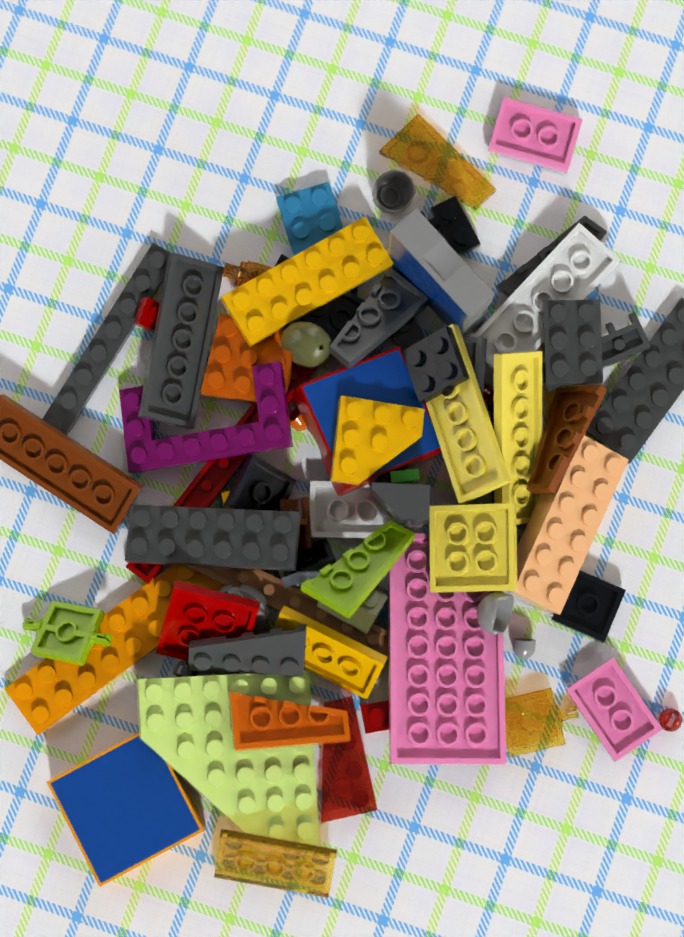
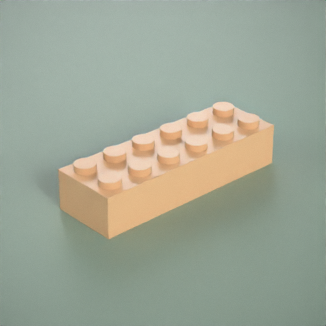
M584 435L556 492L540 495L517 546V591L505 592L544 612L561 614L629 459Z

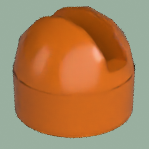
M296 408L289 415L290 426L297 431L306 430L307 427L299 409Z

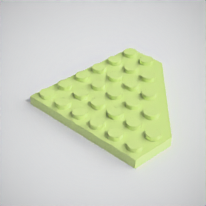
M304 670V676L246 673L137 679L139 739L153 749L172 769L186 779L193 788L219 809L237 828L241 829L251 838L259 848L320 845L314 745L234 752L229 705V692L240 693V695L266 697V699L284 700L310 706L309 670Z

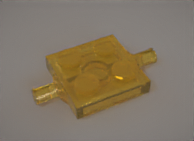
M551 688L506 698L505 730L506 748L509 758L565 745L566 742L562 731L563 721L579 718V713L576 712L577 707L574 706L560 710L555 703Z

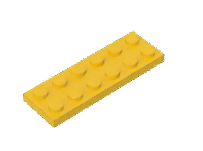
M364 216L221 296V301L249 347L392 267L394 263Z

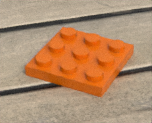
M220 313L200 390L201 394L257 405L252 366L280 361L283 363L287 395L294 362L291 352L281 347V336L288 326L249 347L231 315Z

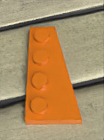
M229 692L234 752L349 742L351 740L348 711L315 705L307 706L290 701H277L266 699V697H252Z

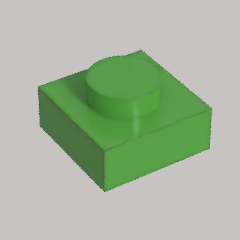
M419 468L390 471V483H419Z

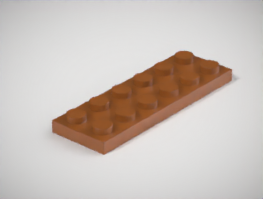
M5 394L0 395V460L112 534H115L130 511L131 505L134 504L141 492L143 485Z

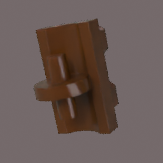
M309 498L280 500L281 511L300 512L301 514L298 550L313 549Z

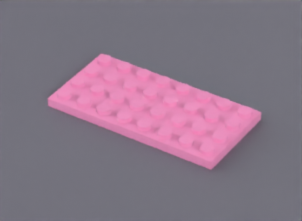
M415 533L414 541L388 571L389 764L505 765L503 634L493 635L484 632L477 623L476 612L479 602L490 592L431 593L429 533Z

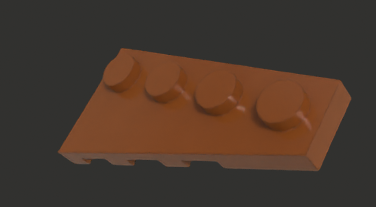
M596 384L556 389L526 488L532 494L556 492L607 391L604 386Z

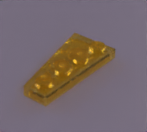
M419 113L379 150L380 155L387 159L389 157L399 163V166L408 171L411 170L421 176L424 181L443 189L448 195L456 196L458 201L475 211L496 191V188Z

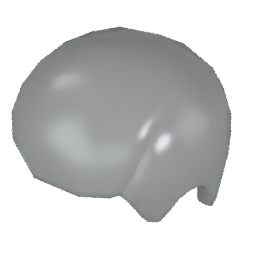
M395 169L383 173L375 181L372 189L375 206L384 213L394 215L405 211L416 194V187L412 177L405 171Z
M494 591L482 598L476 612L477 623L484 632L493 635H502L505 632L512 615L513 595Z

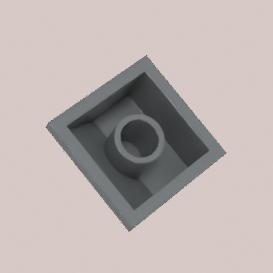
M372 482L371 496L396 523L404 525L410 531H420L422 526H427L429 521L430 485Z

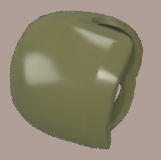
M294 322L282 333L281 347L291 352L294 364L300 368L313 369L321 365L330 354L331 338L317 324Z

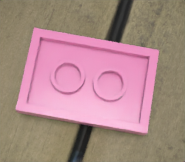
M503 97L488 151L567 173L583 119Z
M614 657L565 689L614 762L662 730Z

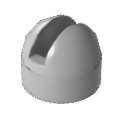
M514 638L512 648L515 655L521 659L530 658L535 652L536 640Z

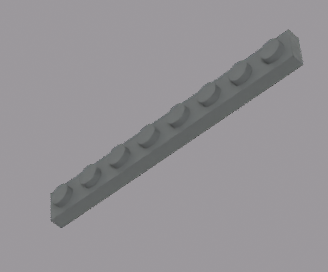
M152 243L43 417L44 421L65 435L69 434L136 325L133 323L141 299L147 297L153 299L164 282L170 252L155 243Z

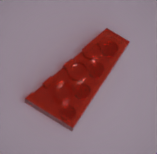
M350 696L324 702V707L348 711L351 740L349 742L323 744L321 823L377 810L353 698Z

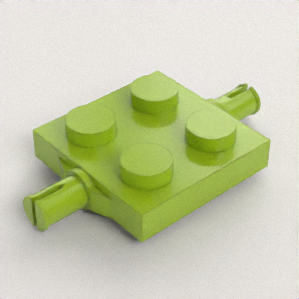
M52 600L47 613L40 621L25 618V622H23L24 630L36 632V638L30 651L35 656L84 666L94 644L109 647L111 645L110 642H112V635L99 633V628L105 616L100 609Z

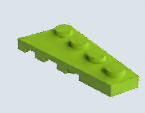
M392 520L388 521L363 539V543L354 550L352 548L342 554V558L333 565L328 564L321 569L320 574L315 578L304 581L301 584V591L350 619L414 541L415 533Z

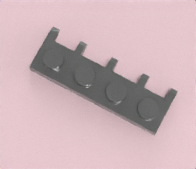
M635 312L628 315L631 325L616 331L612 322L605 324L609 334L602 337L603 368L650 349L651 345ZM543 362L542 383L548 393L562 386H545V365Z

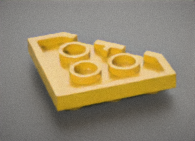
M341 395L338 403L330 481L359 485L422 437L425 409Z

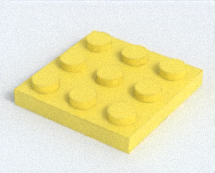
M515 503L429 507L431 593L517 591V521Z

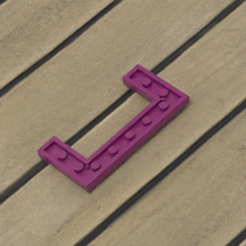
M278 361L252 366L259 422L156 440L153 420L138 417L144 386L119 390L128 472L133 474L293 447L283 363Z

